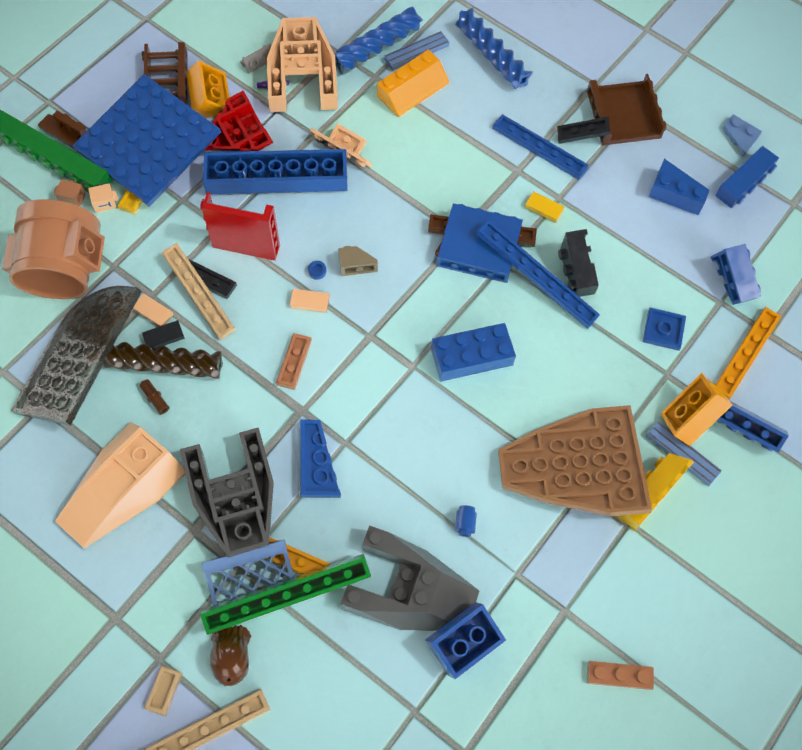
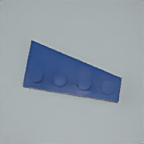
M300 419V497L341 498V492L337 485L336 474L332 467L330 453H328L327 442L320 420Z

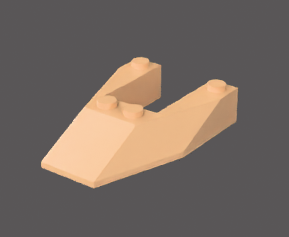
M282 18L267 57L270 112L287 111L285 75L319 74L321 110H338L335 55L317 18Z

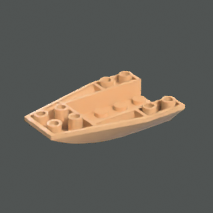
M130 422L101 450L55 522L83 548H86L157 503L185 475L184 467L146 431Z

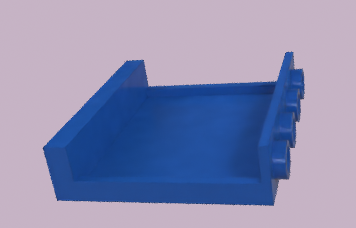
M453 203L437 257V267L507 283L512 264L475 233L489 220L517 243L523 219Z

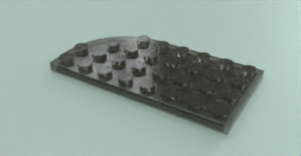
M111 286L90 294L76 304L60 322L11 411L16 415L71 426L142 291L138 287Z

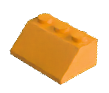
M198 60L186 72L191 108L205 118L216 117L219 112H222L226 106L225 102L229 98L226 73Z
M701 373L660 414L673 435L691 446L732 406V403L716 385Z

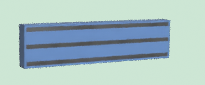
M440 31L384 55V60L393 71L404 66L428 49L434 53L448 47L450 42Z
M659 420L646 434L649 440L667 454L671 453L691 459L694 463L688 468V471L708 487L721 473V469L692 446L675 437L671 430Z

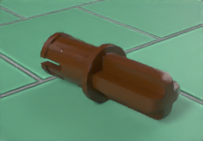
M143 380L139 386L148 397L147 401L153 404L160 415L166 413L170 407L161 397V392L156 390L150 380Z

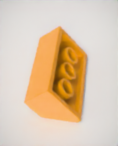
M428 49L377 83V97L397 117H400L448 85L449 79L440 60Z

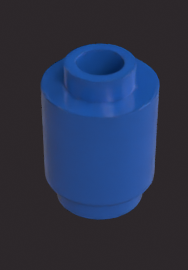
M468 505L459 506V510L456 512L455 531L459 533V536L470 537L471 534L475 533L477 517L475 507Z

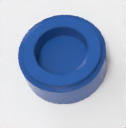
M322 261L311 262L308 266L309 276L315 280L324 278L327 273L326 265Z

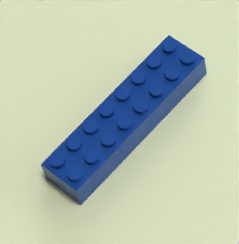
M346 149L204 152V189L206 194L207 192H210V194L348 191Z

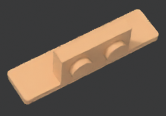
M338 123L329 138L311 128L310 131L314 134L313 137L318 141L323 142L325 140L328 142L327 146L332 149H346L347 158L354 157L357 159L356 163L363 167L365 165L372 166L368 160L359 156L367 143L366 139Z

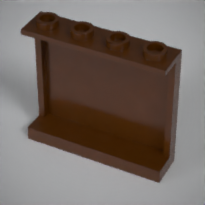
M648 74L645 75L643 81L598 86L596 80L589 81L586 92L594 119L608 116L610 119L611 135L600 136L602 146L662 138L667 126L662 118V109L658 105L657 94L653 90V81L650 80Z

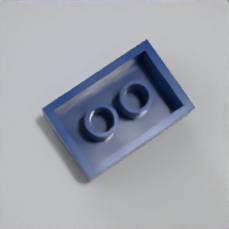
M475 602L425 639L447 675L457 679L504 643L506 639L484 605Z

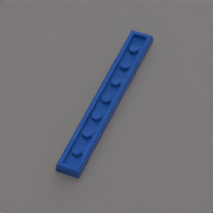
M487 220L476 231V235L588 329L600 316L597 311L491 221Z

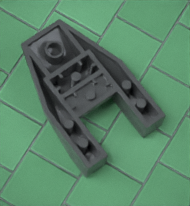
M259 427L239 433L249 469L210 479L200 444L180 449L192 504L228 558L269 546L274 481Z
M369 525L362 544V551L400 564L390 596L386 598L364 589L347 585L340 606L342 610L398 630L437 631L475 603L479 590L428 551L390 532Z

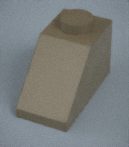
M345 246L338 248L342 276L378 272L377 259L359 247Z

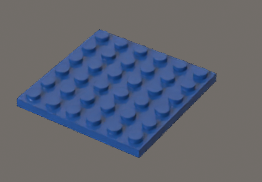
M143 74L72 147L87 160L107 170L113 180L150 207L221 133V130L154 80Z

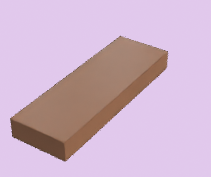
M293 333L276 382L277 386L292 390L296 389L312 341L311 337Z

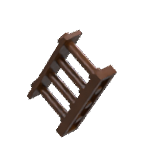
M178 42V49L169 52H150L148 44H144V51L141 53L142 60L144 61V74L151 78V73L176 71L178 76H175V78L152 80L160 86L176 85L178 89L170 93L188 105V80L186 73L188 71V53L185 42ZM176 58L178 60V63L174 65L151 66V59Z

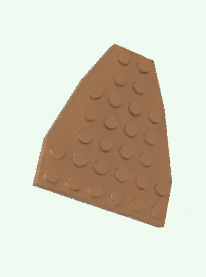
M631 405L586 410L536 429L498 450L503 489L544 503L606 516L652 512Z

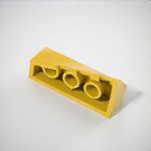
M669 453L665 458L661 456L656 461L654 466L657 468L653 472L649 470L645 474L652 511L694 463L691 459ZM650 513L620 515L618 517L633 530H636Z

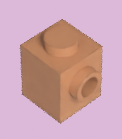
M61 179L59 185L54 190V195L58 201L68 202L77 206H81L86 195L82 185L72 180L66 181Z

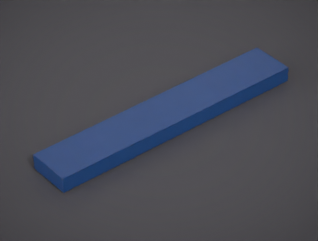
M503 114L493 124L492 129L578 180L588 168L587 163Z

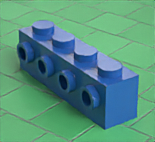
M731 402L732 406L715 421H721L726 424L728 429L734 432L739 431L748 440L753 442L756 440L769 451L774 450L778 453L789 437L786 430Z

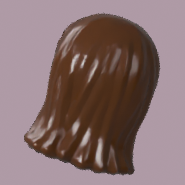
M242 625L228 627L212 633L211 636L213 647L210 652V667L214 678L225 687L240 683L249 670L248 644L251 634Z

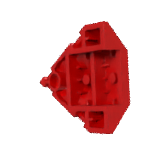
M244 90L229 97L225 102L226 106L222 112L217 114L212 123L220 128L221 133L205 150L259 151L273 143L267 130L257 117Z

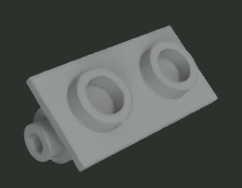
M271 43L242 58L240 63L243 67H246L248 74L267 64V57L272 46Z

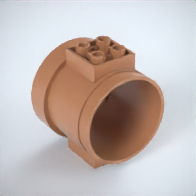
M38 199L21 204L16 212L15 234L8 235L2 270L10 274L9 280L15 287L35 296L50 299H74L85 295L88 289L87 283L90 273L100 271L105 237L100 234L101 224L99 219L90 211L64 201Z

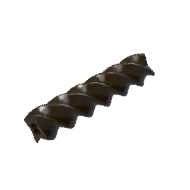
M106 341L105 349L101 354V357L104 359L105 368L114 367L122 370L132 368L142 372L151 370L156 373L171 372L176 375L190 374L195 377L210 376L219 379L223 366L221 351L210 355L202 349L190 353L185 348H177L171 351L166 346H159L153 350L146 344H140L134 348L127 342L114 346L110 341Z

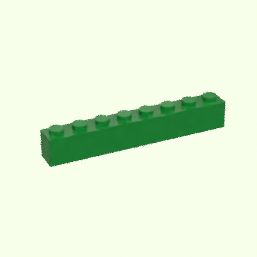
M0 109V139L7 146L11 145L19 153L27 154L35 162L39 161L45 168L54 170L60 177H66L81 184L88 193V188L112 182L107 170Z
M360 554L203 609L200 616L206 634L209 635L370 578L371 574L364 554Z

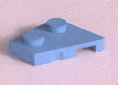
M734 114L723 127L724 132L730 137L734 145L737 144L741 149L740 154L742 156H745L762 133L761 130Z

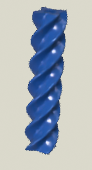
M412 6L401 14L395 15L389 21L380 24L375 29L366 32L362 37L354 39L349 45L342 46L334 53L335 64L342 75L344 69L353 70L357 61L366 62L369 59L370 53H381L383 45L393 46L397 37L406 38L409 30L418 31L420 22L423 19Z
M473 7L467 11L461 10L455 25L462 30L467 38L472 40L475 47L481 50L482 54L492 62L493 66L502 73L503 77L512 84L514 89L526 86L533 71H525L524 62L514 59L513 50L504 49L503 39L494 38L493 29L484 27L483 18L474 17Z

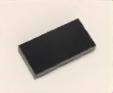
M178 320L142 332L146 345L150 346L153 350L159 346H165L185 339Z

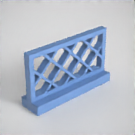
M285 539L229 558L225 555L201 563L213 606L218 604L216 597L220 590L230 595L231 600L238 597L235 594L240 585L254 592L257 591L256 587L261 579L274 585L281 573L289 576L290 579L294 578ZM283 553L286 562L282 569L271 564V561L275 555ZM271 557L269 562L264 560V558ZM260 560L267 564L261 575L250 569L254 561ZM250 563L249 567H246L243 564ZM286 565H287L288 573H287L286 571H284V568H285ZM236 566L246 569L241 581L230 575L232 569ZM268 566L280 571L274 582L263 576ZM229 568H230V570H229L228 573H226L225 571H223V570H225V569H229ZM248 571L259 577L254 588L243 582ZM220 572L226 576L220 586L212 582L211 573ZM228 577L239 583L234 593L222 588ZM214 587H216V588L218 589V591L216 592V594H215V591H214Z

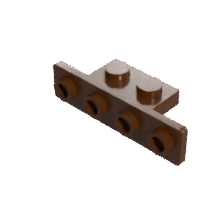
M56 111L53 116L47 114L38 124L40 129L70 147L86 132V127L81 122H76L68 114H63L59 111Z

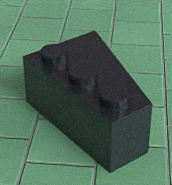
M587 229L566 232L561 248L558 250L559 259L564 264V275L569 280L568 288L579 297L595 294L599 286L595 265L591 263L588 252H591V246H587L585 240L586 235H588Z

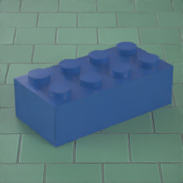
M505 323L432 338L431 351L440 382L513 366L516 358Z

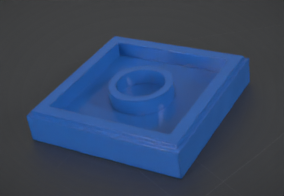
M650 307L647 314L643 342L680 351L686 316Z

